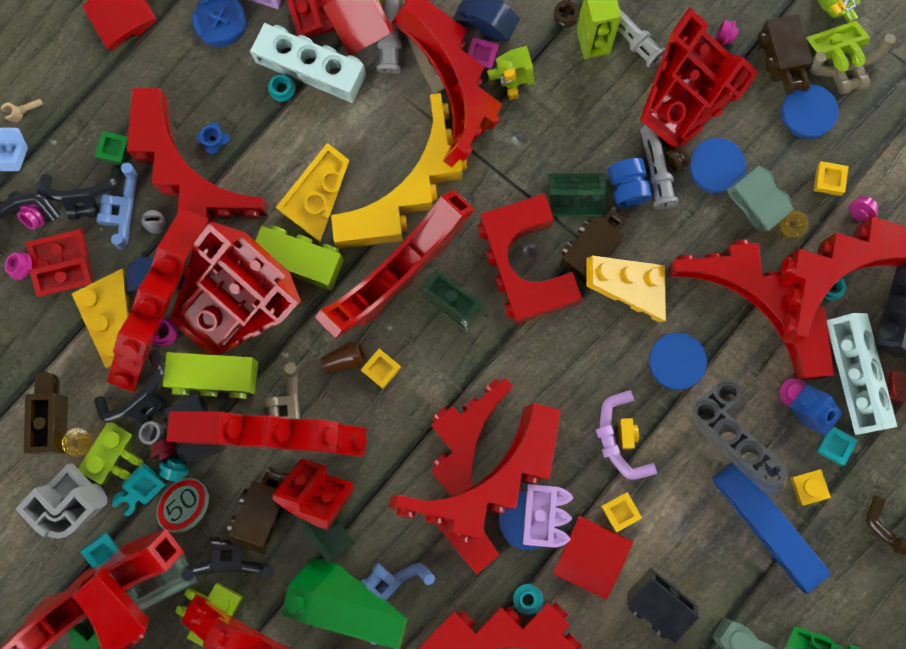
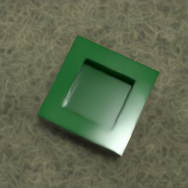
M102 131L95 157L98 160L109 163L124 164L128 156V137Z

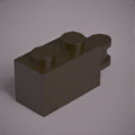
M799 14L766 20L761 32L758 34V43L765 52L767 72L771 73L773 82H783L787 95H792L794 91L798 90L808 92L810 85L807 73L813 64V60Z
M616 205L612 207L604 219L598 214L592 221L587 219L578 230L579 238L575 243L570 240L560 253L563 255L560 265L571 273L573 272V275L585 284H587V258L591 256L608 258L624 237V234L620 231L628 222L630 216L628 214L624 216L620 213ZM610 219L618 225L616 228L608 223Z
M45 371L38 373L35 377L34 394H25V454H67L68 397L60 395V379L55 374Z
M269 466L261 483L252 481L250 488L244 489L239 500L241 508L238 515H233L227 526V532L232 544L265 555L284 511V508L273 500V494L289 473L283 472L281 474L275 472L274 468ZM269 483L277 484L276 489L268 486Z

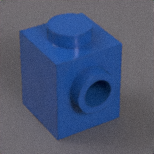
M809 385L803 388L789 406L803 426L824 436L829 433L843 415L830 394Z

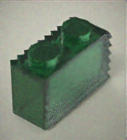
M440 269L433 272L420 290L421 297L466 330L482 310V301L477 300V296L473 297L472 293H468V290H463V286L459 287L458 283H454L453 279L449 280V276L440 273Z

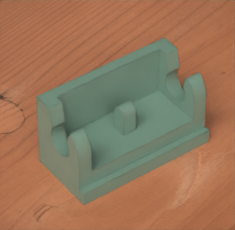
M183 553L166 572L140 582L129 588L127 593L142 611H145L197 583L195 576L189 582L182 579L180 572L183 567L189 565Z

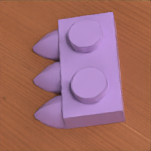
M527 484L523 545L560 547L570 541V537L566 533L555 529L556 526L565 525L572 520V517L566 511L556 508V506L567 504L573 499V496L567 490L560 487Z

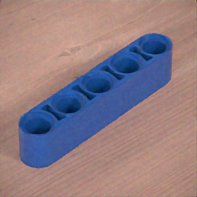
M732 462L712 477V481L802 592L809 594L831 576L827 567L770 497L761 491Z

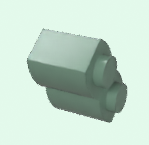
M760 165L751 168L727 188L730 197L744 211L750 223L760 233L772 229L794 210L791 205L790 196L785 191L779 190L776 187L772 173Z
M723 618L712 634L714 641L722 649H775L771 645L757 639L752 631L744 625Z

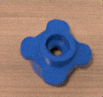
M210 123L197 134L196 140L199 144H203L206 147L208 154L214 155L222 145L229 143L230 138L227 134L222 133L217 123Z

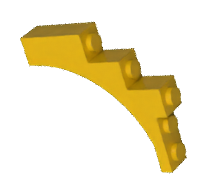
M441 93L430 94L433 117L431 134L419 162L406 179L392 192L366 207L351 212L331 215L333 238L337 249L404 241L403 232H408L406 215L400 214L430 211L433 208L432 201H438L436 184L433 183L463 180L462 171L467 170L466 160H459L453 167L443 162L450 147L449 145L452 143L451 128H445L444 120L449 119L448 102L442 103Z

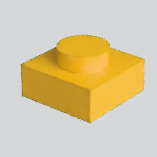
M820 161L816 168L813 191L842 196L846 189L849 166Z
M379 348L361 371L379 387L384 389L402 367Z
M633 418L618 420L619 450L635 448V443L639 442L638 426L633 425Z
M821 469L790 477L799 506L831 498Z
M628 492L601 506L616 533L642 519Z

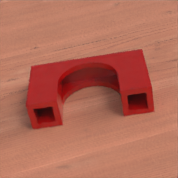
M545 193L480 214V223L477 224L481 240L486 239L489 247L488 250H485L489 265H495L498 276L494 277L499 293L504 291L507 302L503 303L507 318H513L515 325L579 305L582 300L573 272L543 282H530L520 278L510 267L508 251L516 240L525 235L550 228L553 225L554 218Z

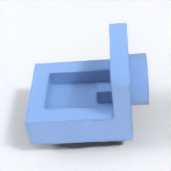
M0 128V171H20L28 147L18 128Z

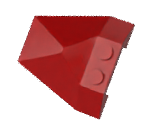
M692 8L686 10L671 32L639 120L672 148L676 145L683 147L704 129L703 125L712 117L717 118L722 114V109L732 100L737 101L741 98L759 73L743 57L730 54L708 34L706 29L709 24Z
M210 222L193 243L191 249L192 256L189 265L185 268V278L182 288L178 291L170 321L207 354L220 355L241 344L243 341L259 335L264 330L282 323L301 300L290 272L247 233Z

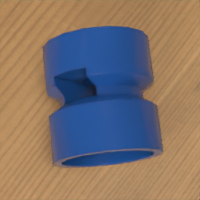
M642 158L625 159L608 167L610 182L613 186H616L613 194L618 208L637 206L652 199L649 182L644 180L647 173Z

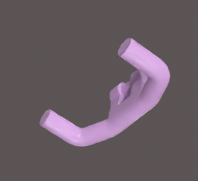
M629 390L612 395L604 400L601 407L600 428L596 429L598 438L602 440L604 458L609 457L613 465L625 478L637 480L658 473L655 463L631 468L620 455L611 425L613 407L634 401L632 391Z

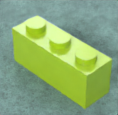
M583 0L577 25V34L584 59L611 53L621 20L617 0Z
M271 225L270 229L261 226L255 241L290 272L291 277L330 291L333 290L344 262L342 255L338 253L339 249L328 244H323L322 247L312 244L313 240L303 235H297L296 238L286 235L287 231L277 226Z
M166 352L163 387L172 390L173 395L189 396L190 391H198L202 397L217 398L218 393H229V398L246 399V395H255L258 361L253 357Z

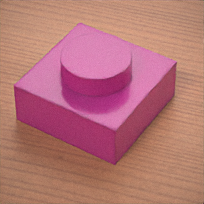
M473 37L468 55L483 65V71L487 72V70L493 69L499 44Z

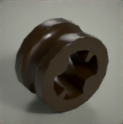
M563 0L557 3L554 10V19L559 26L569 28L576 24L579 12L576 3L571 0ZM566 9L570 10V15H568L567 18H563L562 13H564Z
M681 145L674 146L673 151L668 150L665 152L666 161L674 172L679 173L682 171V167L687 168L691 166L689 155Z

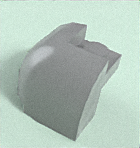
M71 463L67 464L48 485L34 488L18 505L16 511L41 536L58 539L74 535L87 526L106 506L107 496L98 483L92 484Z

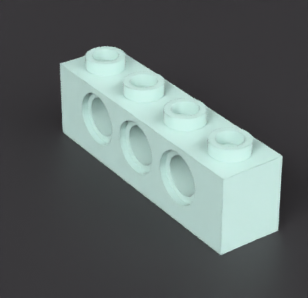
M264 23L250 50L256 63L351 103L354 102L366 77L364 64L358 58L351 55L345 57L327 45H323V47L316 45L306 36L298 35L297 37L292 35L279 25H274L273 27ZM284 48H291L286 54L280 53ZM309 58H315V59H316V60H315L313 63H311V64H305V63H304V62H305L307 59H309ZM333 68L341 69L337 74H329V71Z
M852 313L827 320L828 332L855 435L897 427L868 314Z

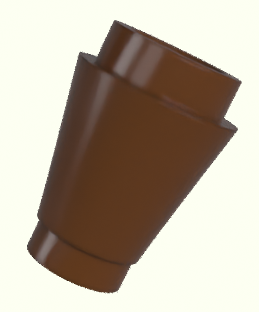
M349 341L326 356L321 357V362L325 372L329 373L360 368L361 364L366 363V358L361 344L358 341L354 343Z

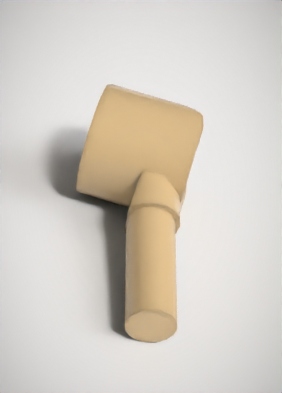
M37 99L18 107L11 103H5L1 106V110L6 113L12 112L4 118L17 123L22 120L23 113L42 106L43 102L41 99Z

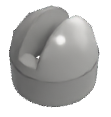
M149 210L142 216V225L148 232L157 234L164 230L166 219L159 211ZM159 218V221H148V219Z
M150 421L141 426L139 438L144 444L153 445L163 440L166 432L162 425Z

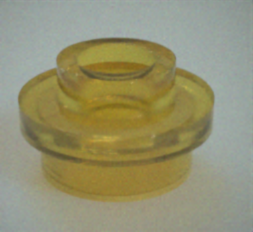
M793 210L780 221L782 233L793 239L802 237L809 228L807 216L797 210ZM789 222H796L798 228L792 229L789 225Z
M81 428L70 429L62 437V449L71 457L83 456L91 447V437ZM73 438L77 439L78 446L76 448L72 444Z

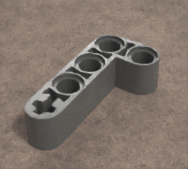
M722 380L695 403L693 407L695 427L761 491L768 495H778L786 487L787 470L772 453L732 417L741 408V387L733 380ZM732 394L735 396V399L726 401L721 396ZM705 412L714 415L710 420H703L699 416ZM725 432H732L736 437L732 440H724L720 436ZM752 452L758 458L754 461H746L742 455ZM767 474H768L770 477H774L775 475H777V476H778V481H776V480L773 479V478L768 481V480H767Z

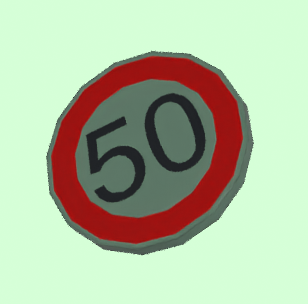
M186 478L181 482L172 484L161 496L157 505L156 518L158 524L163 529H167L169 533L174 534L186 532L194 527L204 516L208 507L209 493L207 487L198 479Z

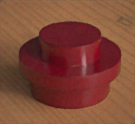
M167 438L150 446L152 451L150 454L151 458H158L161 462L175 456L174 450H176L178 443L166 442Z

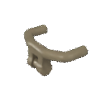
M887 34L878 48L864 55L865 62L862 66L857 67L849 61V68L844 72H839L834 65H823L826 55L818 52L813 58V64L809 72L814 76L833 77L840 95L848 94L854 89L863 90L869 88L870 79L864 67L884 57L896 41V37L893 34ZM852 74L853 78L848 79L847 75Z
M289 362L284 368L286 372V396L264 399V407L267 408L268 415L280 417L279 407L287 406L288 416H283V418L301 419L298 400L297 368L294 363Z

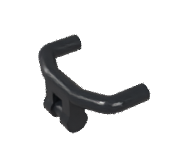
M115 165L111 169L108 180L90 188L65 191L50 189L52 177L49 174H43L37 186V193L43 194L49 200L63 202L69 220H77L83 216L94 218L99 214V207L95 198L114 190L119 185L122 170L120 166ZM83 202L84 205L78 206L76 203Z
M15 190L8 195V199L3 202L0 201V220L17 208L32 204H38L51 221L56 220L61 214L50 200L40 193L22 195L19 191Z
M151 350L149 352L148 358L153 368V373L145 388L122 408L109 411L105 397L99 396L95 398L96 410L102 422L112 423L130 416L144 424L150 422L154 414L162 412L168 406L162 396L155 394L165 375V366L158 350Z
M212 537L210 539V561L185 566L180 574L182 579L187 582L191 581L194 576L234 572L263 575L268 579L273 577L274 569L266 563L241 560L240 546L232 544L230 540H220V537ZM231 551V560H220V552Z

